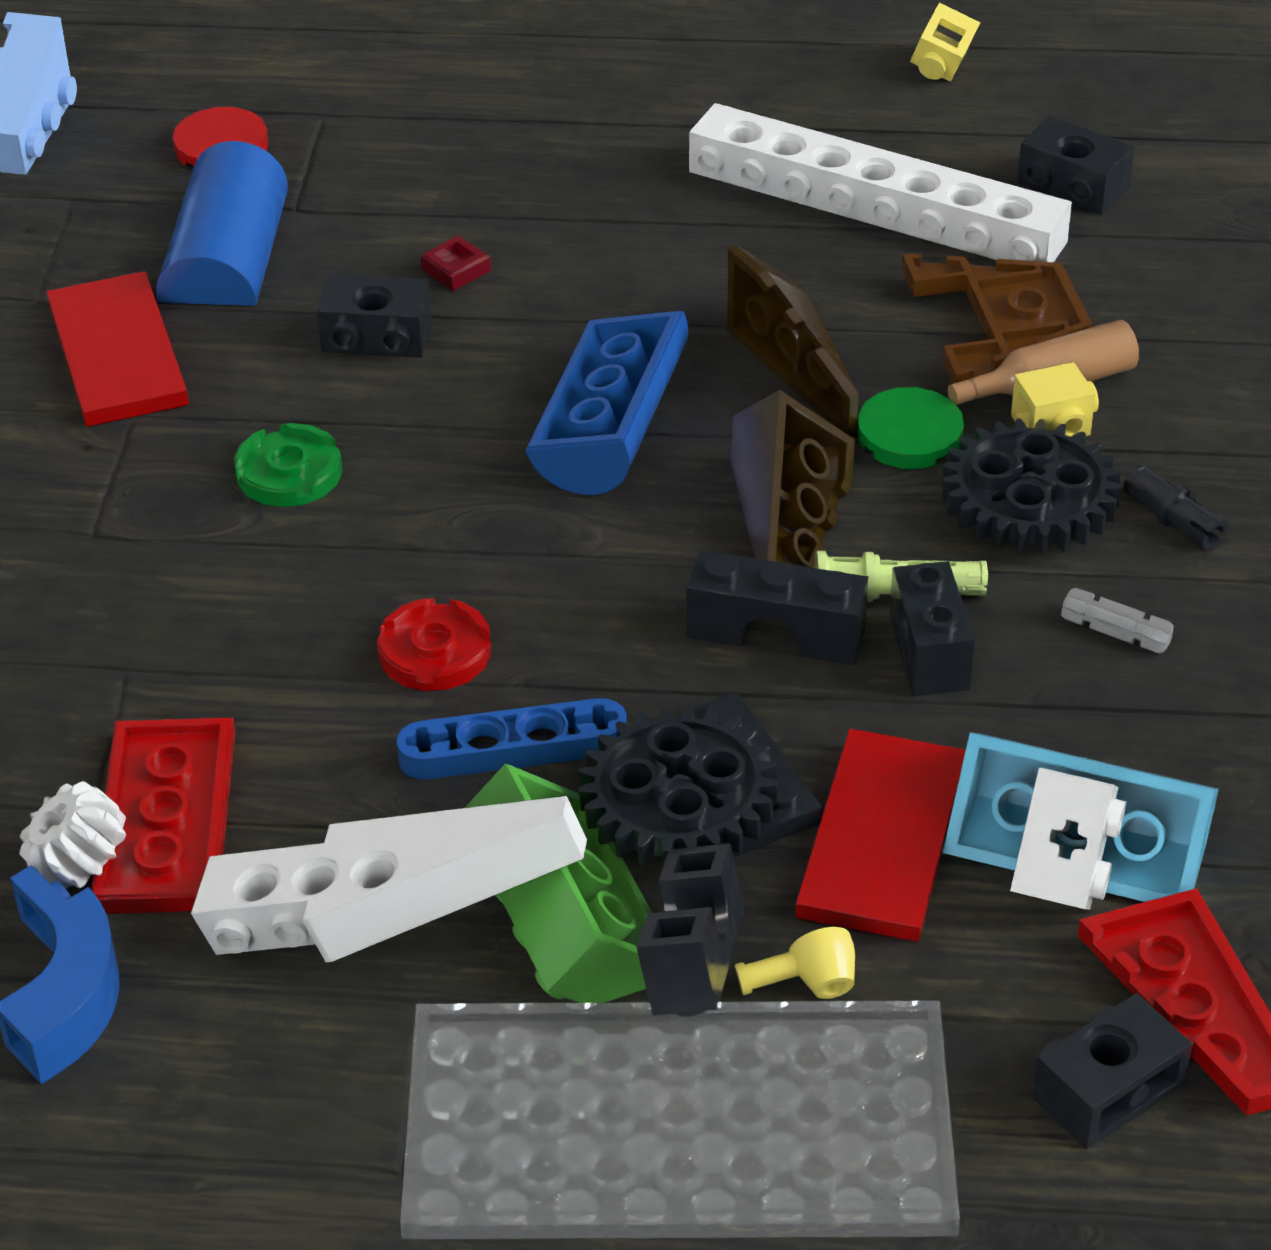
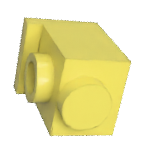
M939 3L918 42L910 62L917 65L922 75L929 79L937 80L944 78L951 82L980 22ZM941 25L962 35L961 41L958 42L936 31L938 26Z

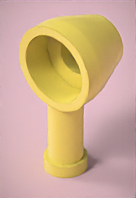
M826 927L809 932L797 939L791 945L789 952L749 964H744V962L734 964V968L743 995L753 993L752 989L799 976L816 997L831 999L847 993L854 986L855 949L849 931L841 927Z

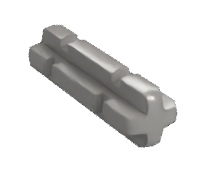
M1072 588L1065 597L1061 615L1067 621L1084 626L1085 621L1091 623L1090 629L1130 644H1134L1135 640L1141 641V648L1157 654L1164 653L1170 644L1174 626L1168 620L1151 615L1150 620L1145 619V612L1104 597H1100L1098 602L1094 600L1095 595L1079 588Z

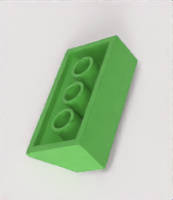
M505 763L465 808L567 796L587 838L583 859L495 895L504 904L514 924L512 927L513 934L520 944L526 948L537 970L535 978L545 992L556 999L567 998L590 1007L646 989L636 946L647 913L652 912L623 858L616 856L614 842L601 845L598 842L597 829H588L586 827L585 811L580 809L579 793Z

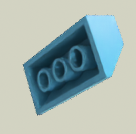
M970 733L943 853L1015 870L1040 767L1113 784L1118 787L1116 799L1126 801L1118 838L1107 836L1102 861L1112 863L1106 893L1146 902L1194 889L1219 789L980 733ZM1072 822L1068 832L1058 831L1055 836V843L1064 847L1065 853L1063 858L1065 859L1071 858L1074 849L1085 850L1087 845V838L1078 834L1077 828L1079 823Z

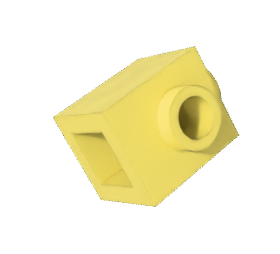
M1074 362L1015 374L1011 416L1015 422L1016 419L1021 418L1027 428H1034L1038 420L1043 419L1046 424V430L1053 431L1060 424H1066L1065 435L1071 437L1082 431L1086 433V436L1091 435L1093 412H1096L1099 406L1098 394L1094 384L1085 379Z

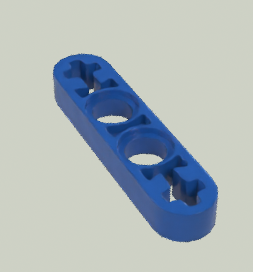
M595 698L417 721L402 728L397 735L398 764L401 771L409 777L415 779H436L498 771L505 763L521 768L586 759L585 753L587 750L599 751L598 736L600 734L616 738L615 723L621 721L627 724V713L623 706L616 701ZM604 725L605 729L597 730L596 726ZM568 728H575V734L569 735ZM537 729H549L557 733L554 738L547 741H535L527 736L530 732ZM480 736H489L498 740L496 745L487 749H477L468 744L472 739ZM450 743H456L457 749L450 750ZM420 748H429L430 751H429V752H419V749H420Z

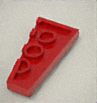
M1197 888L1079 919L1078 937L1133 995L1137 993L1193 1043L1190 1056L1246 1116L1271 1109V1013Z

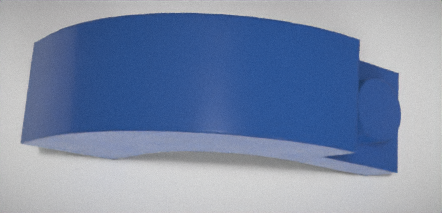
M30 865L10 878L19 917L54 955L39 976L0 1001V1029L5 1047L43 1084L77 1061L100 1037L115 1010L120 979L109 921L97 896L87 887L71 897L61 883L58 881L49 883Z

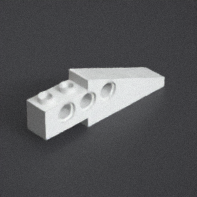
M567 796L329 824L324 843L210 856L191 914L216 955L316 944L325 962H332L579 861L584 857L587 838Z

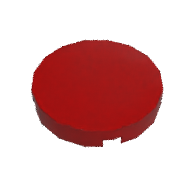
M215 107L198 111L184 118L175 127L173 134L174 152L179 162L186 166L187 162L194 165L204 150L217 143L241 141L256 145L267 151L269 142L267 127L262 118L251 111L236 107Z
M435 598L413 601L397 608L381 624L380 636L377 639L379 664L389 678L404 687L422 691L452 689L470 682L485 669L491 657L489 624L480 611L462 601L450 599V605L435 604Z

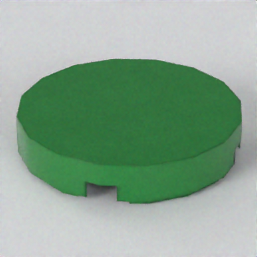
M918 387L890 389L877 393L863 404L858 414V442L864 450L866 446L873 451V458L884 465L900 469H925L937 465V459L946 456L950 449H959V440L963 437L964 433L963 415L952 400L938 392Z
M287 423L278 425L279 431L266 434L265 429L253 433L240 444L234 457L238 487L248 498L263 505L291 507L313 502L329 493L338 484L343 472L340 449L336 447L334 438L328 432L311 425Z

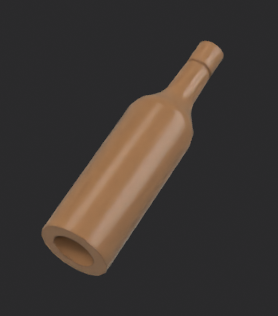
M1115 320L1011 351L994 371L949 385L947 389L948 397L955 405L999 393L1013 396L1015 374L1072 362L1076 364L1085 379L1091 382L1129 371L1138 364L1139 348L1137 339L1127 322Z

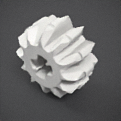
M84 781L74 786L66 783L60 787L56 796L52 798L44 797L43 806L38 811L30 813L31 824L22 830L20 835L24 843L19 855L27 861L28 867L32 865L49 883L58 881L65 889L72 885L81 888L87 883L92 874L99 876L102 874L103 866L108 860L117 857L114 851L115 847L124 841L127 835L122 829L126 816L119 810L118 805L97 787H92Z

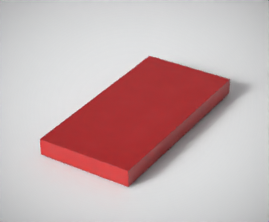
M146 271L46 291L49 307L86 427L189 405L187 389Z
M233 718L115 721L105 795L118 805L119 810L126 816L122 829L127 835L124 841L115 847L114 851L117 857L105 863L100 876L93 875L91 891L97 896L106 914L192 911L209 857L223 855L235 742Z
M849 728L797 898L795 918L919 942L944 849L966 750Z

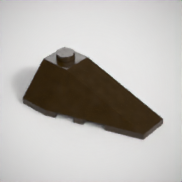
M738 245L728 248L727 331L828 422L850 437L856 436L859 394L808 294L800 285L792 282L780 270Z
M781 390L776 391L733 416L730 461L754 558L814 568L816 551H824L821 543L825 533L835 527L839 517L835 512L839 499L848 495L853 483L855 439Z

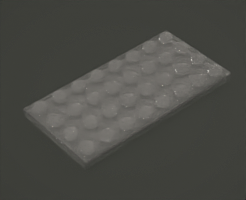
M940 1001L719 1002L717 1010H708L692 1017H681L676 1014L652 1015L649 1002L416 1004L400 1219L402 1239L958 1236L960 1216Z

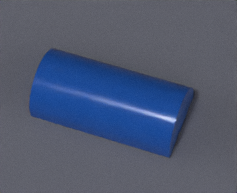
M227 141L212 145L199 155L194 164L156 285L157 302L257 305L288 191L286 174L280 163L270 153L250 143Z
M684 311L589 320L525 450L534 468L546 480L566 491L584 495L606 493L623 482L687 342L688 323Z

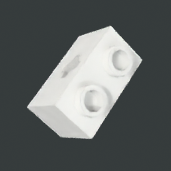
M1039 767L1010 891L1088 910L1091 908L1093 898L1103 900L1112 863L1102 861L1107 836L1118 838L1126 808V801L1116 799L1118 787L1113 784ZM1072 822L1079 823L1077 828L1078 834L1087 838V845L1085 850L1074 849L1071 858L1065 859L1063 858L1065 853L1064 847L1055 843V836L1058 831L1068 832Z

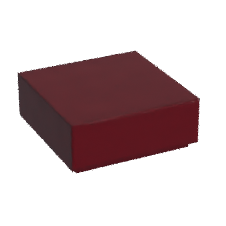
M459 235L420 255L421 270L452 291L491 271L490 256Z

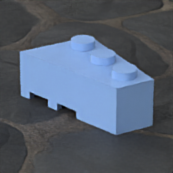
M7 12L3 25L7 28L8 36L4 47H0V172L26 175L36 158L42 155L45 143L51 133L58 129L61 117L67 107L74 103L77 85L75 78L70 76L61 18Z

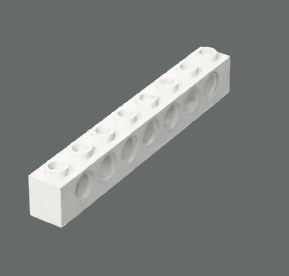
M717 103L713 104L689 132V172L995 260L1011 259L1054 262L1068 241L1072 204L1068 200Z

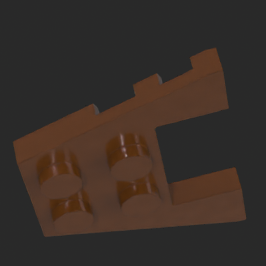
M903 254L902 272L913 297L965 291L987 337V340L943 346L942 363L951 384L994 371L1001 365L1005 357L1015 349L1092 327V322L1062 263L997 259L996 267L969 265L966 257L947 256L946 264L921 262L922 254Z

